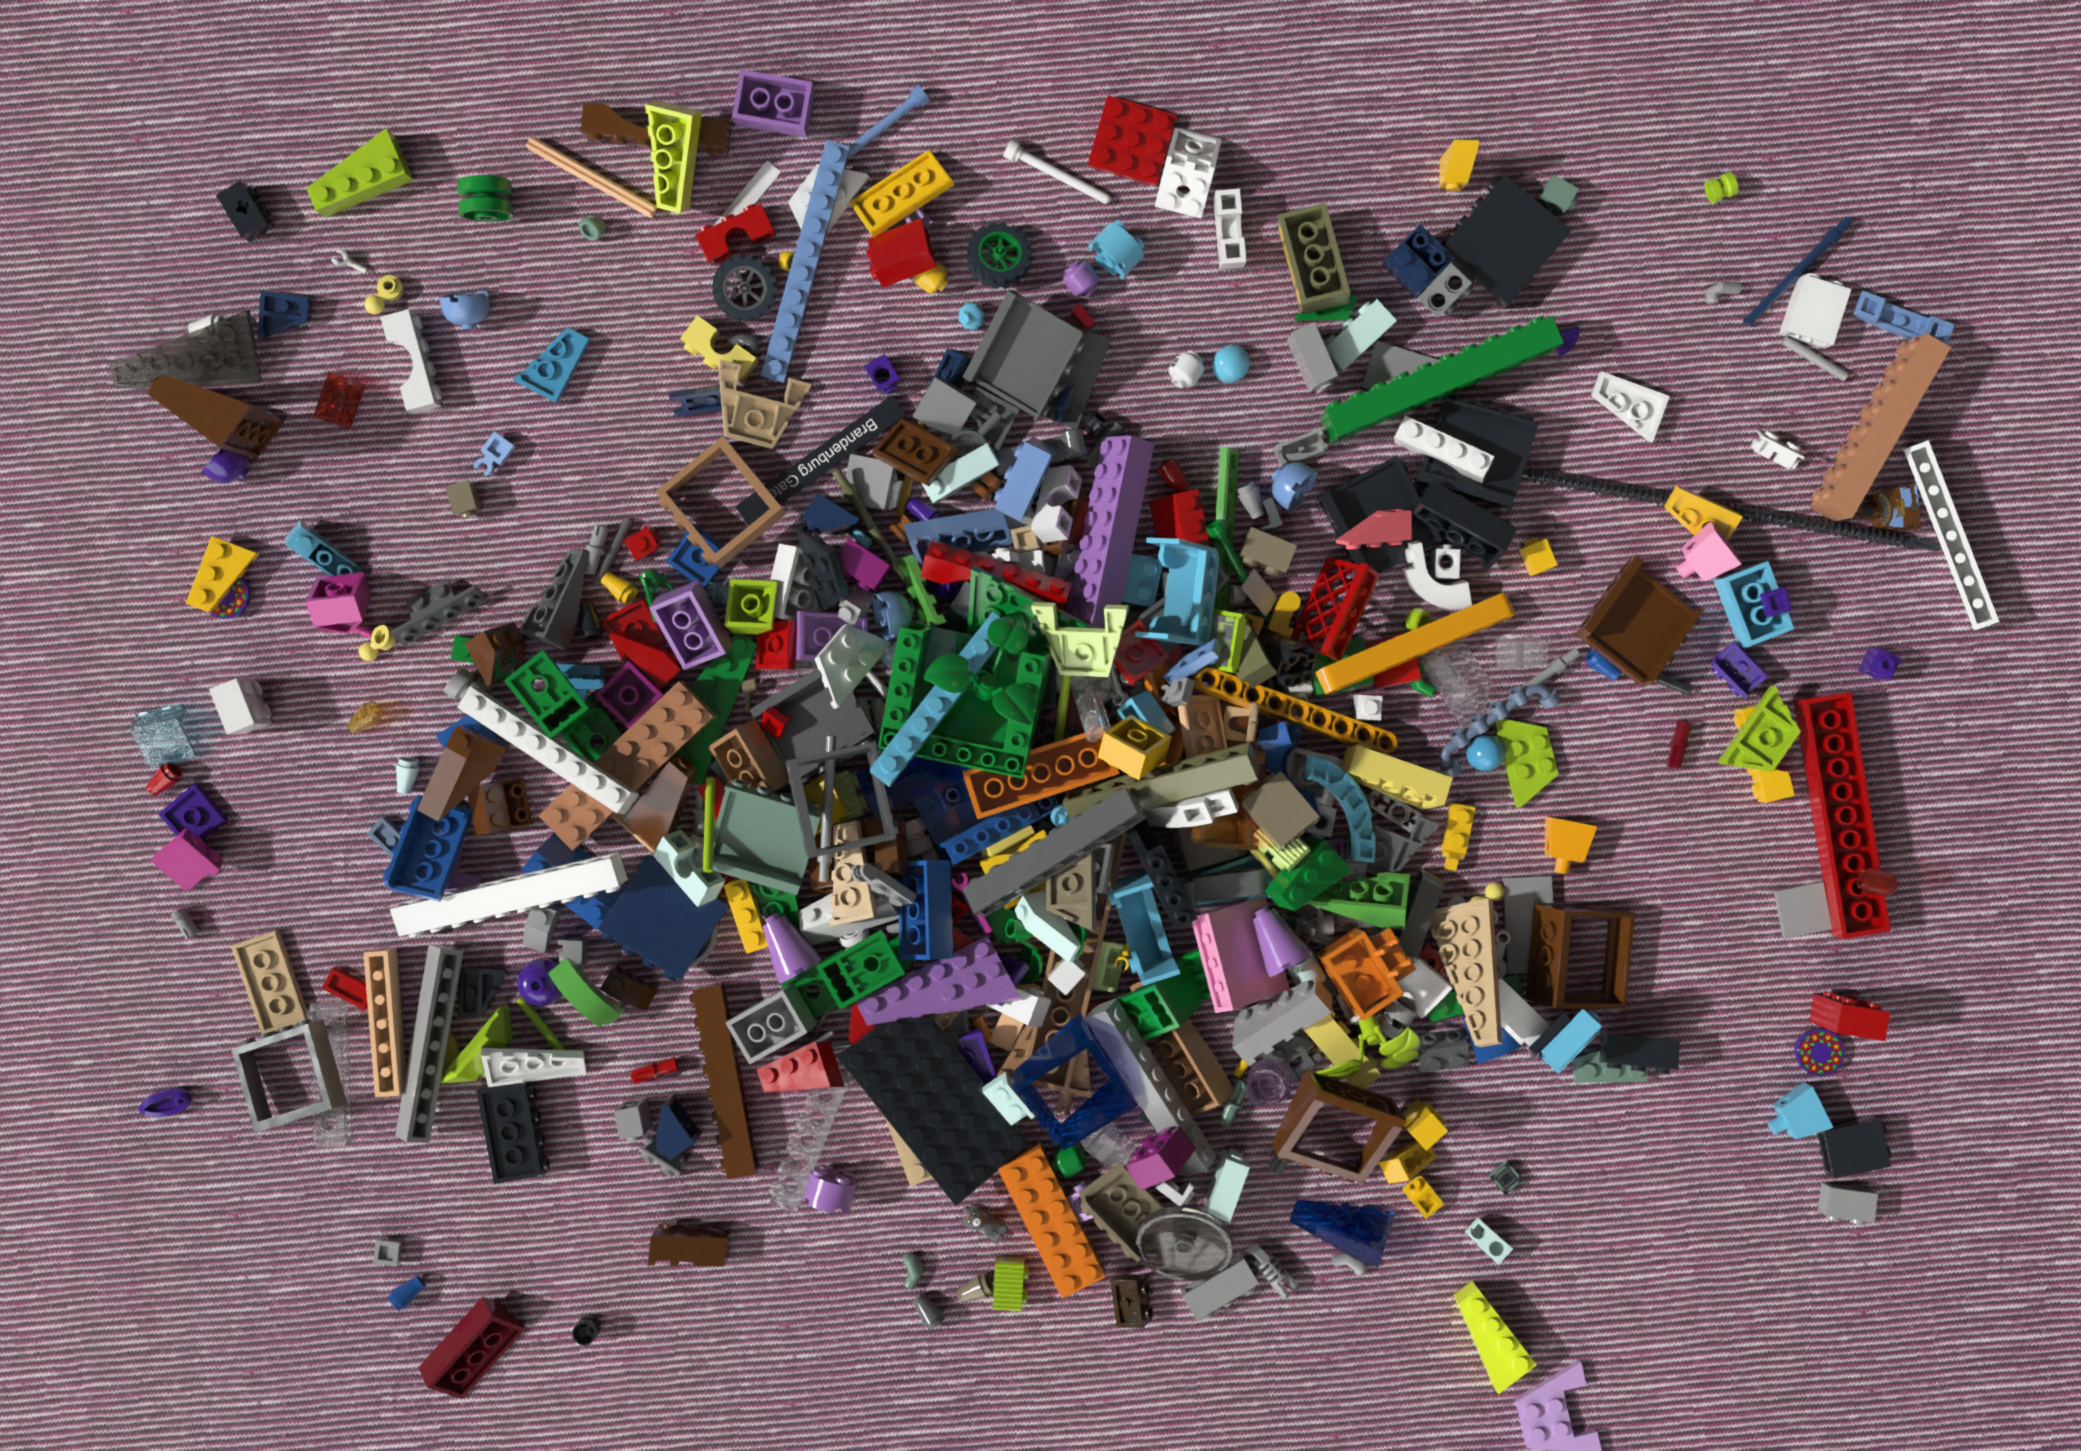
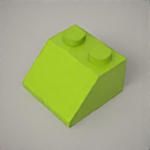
M730 579L724 626L736 634L756 635L773 630L778 582Z

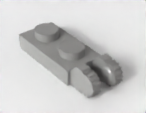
M869 863L861 866L854 865L850 871V875L855 881L867 883L871 886L872 891L883 894L889 898V902L893 905L913 904L916 899L914 892Z

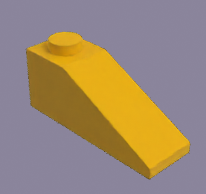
M1454 140L1440 158L1439 188H1446L1448 192H1458L1467 185L1478 151L1479 140Z

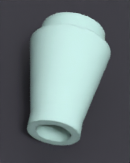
M411 757L399 758V762L396 763L397 792L403 794L412 793L413 785L420 770L418 759Z

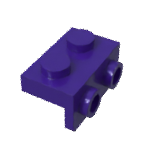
M1735 640L1712 658L1713 668L1711 670L1719 679L1724 678L1729 683V689L1736 696L1741 695L1744 699H1747L1749 692L1768 678V673Z

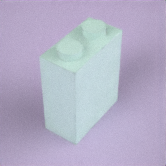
M1230 1148L1229 1151L1222 1149L1203 1202L1207 1215L1227 1222L1231 1221L1250 1169L1241 1151Z

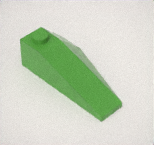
M1384 872L1377 873V877L1364 878L1362 875L1355 876V880L1343 882L1339 880L1307 904L1380 928L1389 927L1390 929L1405 930L1410 874Z

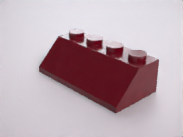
M481 1297L418 1367L427 1388L463 1399L526 1329L525 1325L500 1303Z

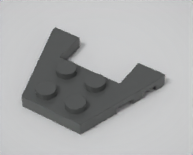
M1364 793V796L1368 804L1370 805V802L1373 797L1369 794ZM1418 815L1409 837H1406L1372 823V830L1375 832L1376 837L1374 863L1350 860L1351 835L1348 824L1345 863L1377 876V873L1384 872L1398 873L1411 859L1410 857L1416 850L1422 847L1426 839L1439 828L1440 824Z

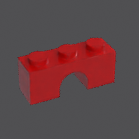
M751 204L746 206L743 212L736 216L734 214L725 216L721 219L722 222L713 226L710 224L702 227L699 230L700 233L695 235L707 261L713 266L733 256L729 248V240L735 233L743 232L748 234L754 245L776 236V233L762 205Z

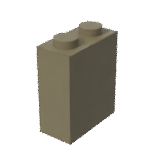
M1282 771L1277 775L1272 773L1262 782L1264 785L1258 790L1253 788L1243 796L1245 800L1242 802L1243 809L1279 852L1314 826L1320 817Z

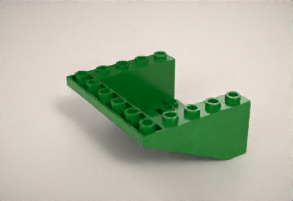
M915 622L899 627L878 744L879 749L885 750L935 686L933 683L924 680L929 666L943 655H959L974 634ZM1026 645L1020 653L1012 654L1005 649L995 674L998 680L997 688L1004 687L1006 689L1010 684L1017 683L1028 687L1035 697L1033 721L1030 726L1013 722L1000 715L995 710L992 700L983 701L977 697L976 688H973V682H971L914 756L1023 779L1052 662L1050 650ZM998 647L977 674V681H979L982 675L991 673L1001 647Z

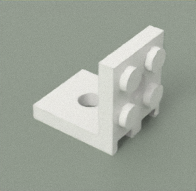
M1175 127L1155 207L1198 218L1202 217L1221 139ZM1185 185L1189 187L1190 192L1181 193L1178 187Z

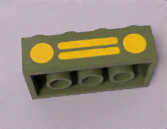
M1326 203L1278 214L1277 228L1300 314L1303 315L1348 304L1350 289Z

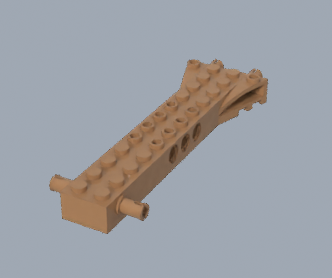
M1126 832L1107 842L1108 844L1116 845L1107 892L1111 891L1110 885L1117 881L1125 841L1129 839ZM1096 892V931L1087 929V938L1084 942L1085 947L1080 957H1078L1085 964L1083 969L1086 974L1065 995L1048 980V975L1063 959L1050 948L1041 991L1044 992V997L1051 999V1003L1042 1027L1026 1025L997 1072V1077L1004 1072H1007L1011 1078L1015 1077L1020 1083L1024 1094L1027 1084L1059 1090L1060 1093L1055 1112L1059 1114L1062 1113V1108L1065 1104L1064 1115H1070L1075 1094L1091 1098L1084 1020L1111 907L1107 893Z

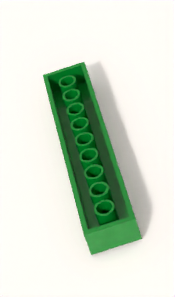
M1543 315L1529 321L1530 323L1525 325L1524 328L1521 325H1517L1507 330V333L1501 337L1496 334L1485 339V342L1478 347L1476 343L1463 348L1462 352L1456 356L1453 353L1441 357L1440 361L1434 365L1428 362L1417 367L1413 374L1409 375L1408 371L1395 376V379L1389 384L1386 381H1382L1373 385L1372 389L1367 393L1361 390L1351 394L1350 398L1343 403L1339 399L1328 404L1327 408L1324 409V413L1320 416V420L1330 444L1552 353L1564 343L1553 316L1544 319Z

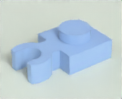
M494 431L480 450L485 454V457L478 459L474 464V468L479 470L483 464H486L488 468L484 475L490 477L494 473L495 463L503 466L516 446Z

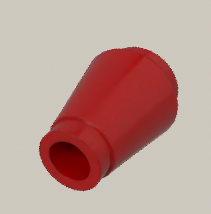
M1173 458L1168 459L1157 468L1160 473L1159 476L1178 493L1186 491L1191 486L1179 462L1174 461Z
M172 762L162 764L146 785V790L151 795L157 796L180 782V777L183 775L182 770Z

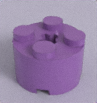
M820 1165L819 1169L810 1171L803 1201L809 1200V1206L821 1211L834 1213L835 1209H842L841 1214L849 1213L857 1186L856 1175L850 1172L838 1173L831 1166Z

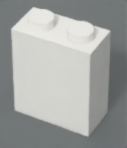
M1808 273L1798 278L1795 282L1779 335L1789 336L1792 339L1823 349L1834 345L1851 289L1844 287V284L1838 281L1827 282L1821 280V276Z

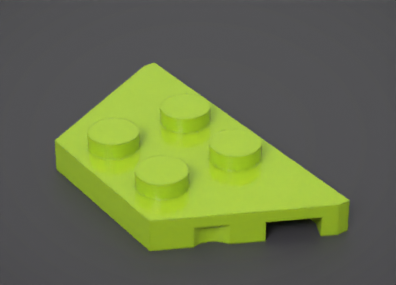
M1771 685L1717 761L1719 764L1774 771L1801 732L1796 722L1792 720L1787 705L1783 704L1776 686Z
M1507 719L1497 720L1494 722L1497 737L1505 745L1507 753L1504 765L1515 806L1519 808L1559 773L1546 727Z

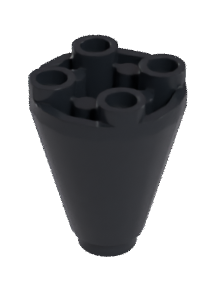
M1265 630L1259 633L1258 637L1277 671V674L1274 676L1284 687H1295L1312 680L1318 651L1306 642L1273 631Z

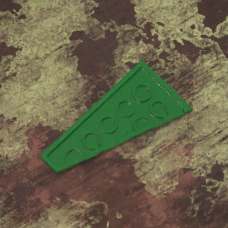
M973 565L970 579L967 633L975 634L992 612L999 617L1016 616L1021 618L1028 628L1029 638L1027 646L1049 650V642L1045 634H1042L1036 614H1033L1031 607L1034 602L1045 601ZM1056 607L1058 627L1095 628Z
M735 633L731 638L733 643L726 654L714 658L690 687L717 715L675 755L680 754L686 757L698 769L694 780L700 785L705 783L708 770L714 759L708 746L722 738L733 711V706L742 688V683L757 649V644L746 634Z

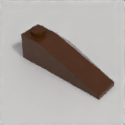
M457 725L442 752L417 810L436 821L443 819L465 796L496 770L507 747L467 725Z

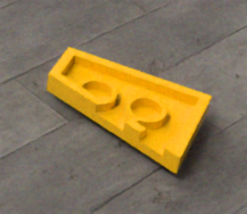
M1676 485L1664 505L1666 510L1694 536L1712 521L1728 541L1743 518L1741 513Z

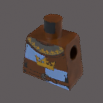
M1917 483L1872 494L1869 496L1870 504L1858 507L1859 518L1861 520L1871 519L1872 527L1875 529L1899 531L1921 529Z

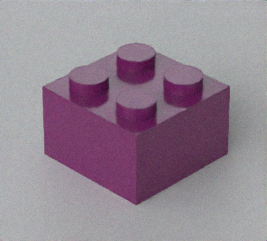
M850 538L838 554L843 575L849 580L852 576L858 579L856 584L869 593L872 589L878 592L893 569L889 564Z
M628 661L595 696L629 729L666 692L662 688L659 689L633 661Z
M1180 1125L1172 1129L1167 1127L1155 1136L1153 1134L1146 1136L1141 1141L1142 1145L1140 1148L1131 1153V1159L1125 1165V1168L1139 1188L1143 1190L1176 1177L1194 1153L1196 1147Z

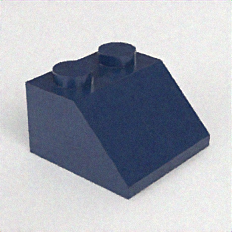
M818 493L802 518L807 522V528L818 535H821L822 532L830 535L855 527L858 528L863 524L859 518Z
M675 1094L662 1106L656 1137L659 1152L664 1157L667 1156L669 1160L693 1145L702 1134Z

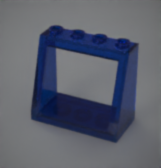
M1081 1013L1072 1018L1012 1072L1015 1083L1012 1084L1014 1090L1019 1097L1023 1095L1026 1098L1024 1102L1029 1111L1037 1113L1036 1119L1042 1129L1047 1127L1049 1130L1047 1134L1054 1145L1058 1143L1063 1151L1138 1106L1134 1095ZM1085 1049H1088L1109 1080L1091 1098L1087 1099L1067 1119L1060 1123L1032 1082Z

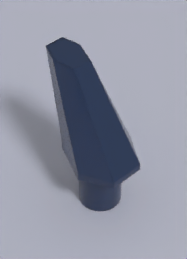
M1075 387L1065 388L1054 403L1052 410H1055V422H1065V411L1070 409Z

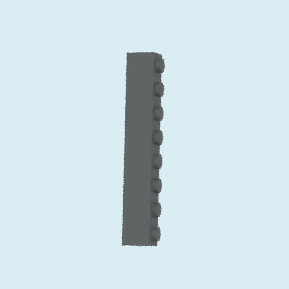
M1126 788L1113 791L1110 795L1111 797L1094 803L1090 806V810L1073 816L1069 820L1070 822L1064 826L1052 829L1045 838L1031 842L1027 849L1012 854L1009 860L1003 864L991 867L987 874L973 878L969 885L962 888L973 913L985 918L1146 819L1147 817L1135 793Z

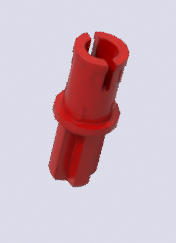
M675 1056L657 1063L652 1061L650 1065L631 1070L630 1077L634 1084L653 1078L658 1080L660 1076L679 1072V1064Z

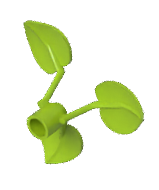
M1370 1016L1364 1021L1360 1020L1358 1022L1362 1032L1361 1035H1358L1360 1041L1358 1060H1348L1331 1068L1316 1072L1319 1076L1330 1080H1342L1358 1073L1361 1070L1360 1065L1363 1064L1364 1041L1368 1042V1045L1380 1043V1053L1387 1056V1058L1379 1061L1380 1068L1394 1070L1419 1056L1416 1048L1420 1045L1418 1035L1410 1027H1407L1399 1036L1387 1041L1382 1033L1377 1016Z

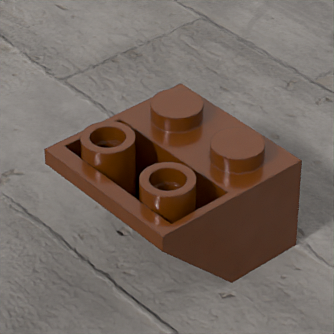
M524 778L477 786L468 794L476 836L533 825Z

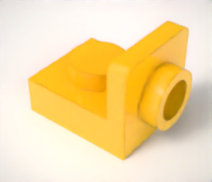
M1418 1175L1402 1189L1425 1219L1444 1205L1421 1175Z

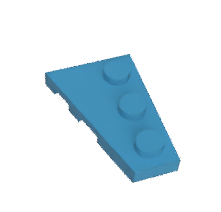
M567 327L513 381L558 404L591 340Z

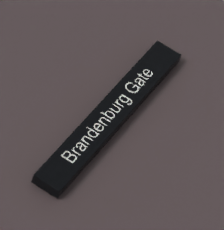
M891 395L764 486L780 505L848 458L850 454L855 453L896 424L906 414ZM754 492L735 506L748 526L770 509L757 492Z

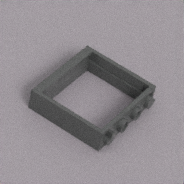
M875 742L786 761L807 859L896 839L895 834L899 832L896 819L892 820L890 810L894 809L892 797L886 794V784L872 774L885 834L817 849L800 775V766L866 752L871 769V766L882 754L880 749L876 747Z
M311 1019L297 1022L298 1027L296 1028L293 1025L285 1026L278 1029V1034H275L274 1031L259 1035L260 1040L256 1041L255 1037L240 1041L241 1046L231 1049L255 1133L347 1104L324 1020L312 1023ZM304 1033L323 1101L272 1117L253 1050Z

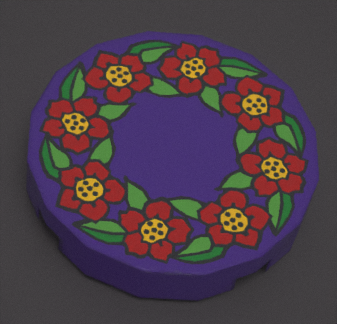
M243 577L238 578L230 587L228 594L210 614L221 619H233L242 615L247 610L246 608L251 601V588Z
M1813 1028L1802 1033L1796 1041L1794 1054L1800 1068L1811 1075L1819 1077L1827 1076L1837 1071L1843 1063L1845 1055L1844 1045L1839 1036L1823 1028Z

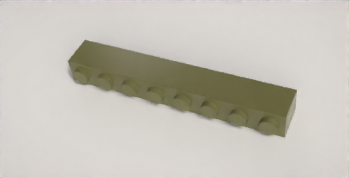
M1248 742L1158 766L1140 780L1124 775L1067 790L1063 805L1071 819L1077 814H1083L1090 810V806L1094 803L1111 797L1110 795L1113 791L1126 788L1135 793L1142 809H1155L1166 803H1179L1186 798L1202 797L1209 792L1217 790L1225 791L1232 786L1240 784L1249 785L1258 780L1260 765L1251 743Z

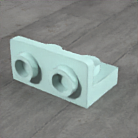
M1004 1072L982 1087L985 1096L1010 1125H1013L1026 1115L1031 1119L1036 1117L1035 1101L1029 1094H1024L1018 1080L1015 1077L1011 1078L1007 1072Z

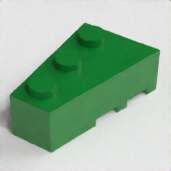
M1307 836L1303 842L1309 846L1311 852L1291 872L1286 868L1280 870L1266 888L1265 892L1279 907L1296 911L1352 872V869L1325 839Z

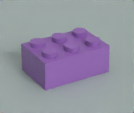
M740 69L732 119L736 126L807 138L815 96L813 82Z
M699 580L658 596L649 607L684 670L726 654L733 643Z

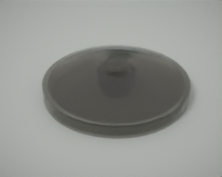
M1173 1206L1154 1211L1142 1220L1137 1230L1136 1250L1142 1261L1156 1273L1175 1280L1198 1281L1213 1277L1227 1267L1232 1257L1233 1239L1227 1226L1209 1212L1193 1207Z

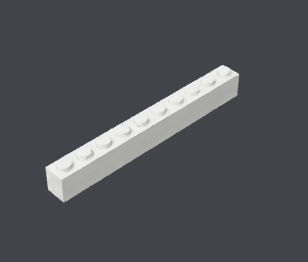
M616 852L444 892L441 902L425 898L404 901L391 908L390 911L398 935H409L411 938L423 934L425 930H430L433 933L443 930L447 925H452V928L466 924V921L469 920L477 923L488 919V916L495 915L496 918L510 914V911L513 910L522 913L532 909V906L535 905L544 908L554 904V901L557 900L566 903L576 899V896L579 895L588 898L597 895L598 891L606 890V893L619 890L621 888L620 885L628 879L620 853Z

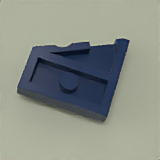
M260 290L258 338H266L310 322L312 297Z

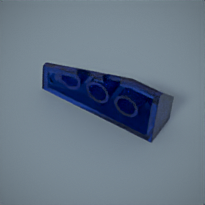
M927 758L911 759L890 787L885 786L886 794L891 795L893 807L897 809L963 778V774L959 765ZM870 767L857 772L856 775L874 817L877 818L881 815L872 774L870 773Z
M1296 1200L1289 1222L1350 1257L1379 1267L1395 1213L1373 1205L1364 1204L1363 1207L1350 1206L1349 1203L1328 1205L1322 1201Z

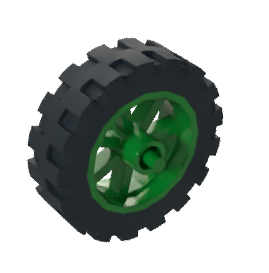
M992 222L989 223V226L980 227L979 231L972 235L967 251L968 269L973 272L972 276L976 280L979 279L982 285H990L993 289H998V287L1007 289L1012 284L1014 286L1020 283L1021 278L1024 279L1031 264L1032 251L1030 241L1026 240V235L1023 231L1019 232L1016 226H1008L1005 222H1000V224ZM998 242L995 248L991 245V243ZM1002 243L1009 245V247L1005 248ZM984 248H987L992 254L982 255L981 253ZM1014 250L1017 258L1006 254ZM984 260H992L991 266L984 262ZM1005 261L1012 262L1014 264L1011 267L1007 268ZM995 266H1001L1002 269H995Z

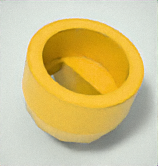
M790 251L782 252L779 255V267L790 272L795 253Z

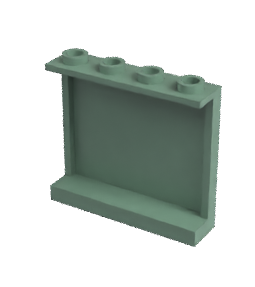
M740 779L729 780L724 789L725 794L714 829L713 871L798 895L808 859L805 854L793 795L773 793L771 789L764 786H757V788L749 786L746 781ZM806 800L815 839L823 807L819 806L815 801Z

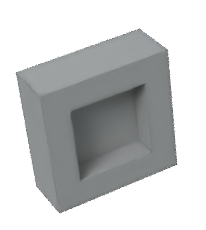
M380 1237L376 1239L373 1264L397 1267L400 1264L403 1241Z

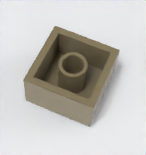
M1251 527L1246 532L1237 556L1241 560L1242 565L1252 569L1258 566L1263 568L1262 573L1276 578V576H1281L1287 572L1297 545Z

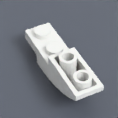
M1230 788L1225 791L1209 792L1202 797L1186 798L1179 803H1166L1155 809H1143L1149 825L1179 828L1213 823L1214 817L1238 812L1239 805Z

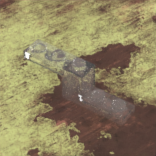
M1111 673L1109 677L1072 675L1071 689L1087 741L1096 742L1111 728L1103 703L1118 694Z

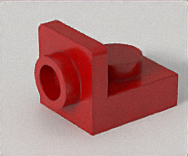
M648 525L644 526L643 530L624 539L637 562L662 548L660 544L662 538L656 528L652 529Z

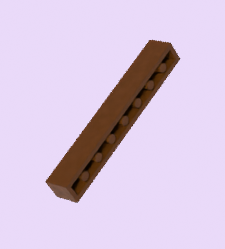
M724 982L697 986L692 990V994H690V1004L692 1008L696 1009L697 1017L694 1018V1025L696 1031H700L699 1052L700 1055H704L706 1063L703 1065V1074L705 1079H709L710 1088H707L709 1102H713L714 1106L712 1122L718 1128L719 1135H716L717 1148L722 1149L723 1158L720 1160L722 1173H726L727 1180L755 1175L759 1167L735 1039L725 1023L731 1019Z

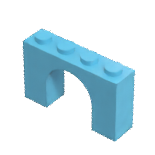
M1582 1009L1541 1050V1058L1559 1075L1600 1033L1602 1026L1599 1023L1601 1019L1593 1011L1589 1010L1586 1012Z

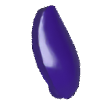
M166 1088L148 1096L139 1106V1111L149 1117L161 1118L172 1116L188 1108L192 1098L184 1089Z

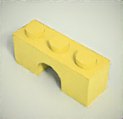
M697 315L680 338L685 343L683 348L694 356L697 353L705 358L703 362L713 370L718 367L719 359L742 365L738 382L743 385L759 361L738 344L727 354L716 353L714 343L720 332Z

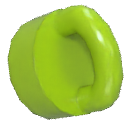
M1421 608L1411 610L1406 616L1405 626L1410 630H1414L1431 622L1430 612Z

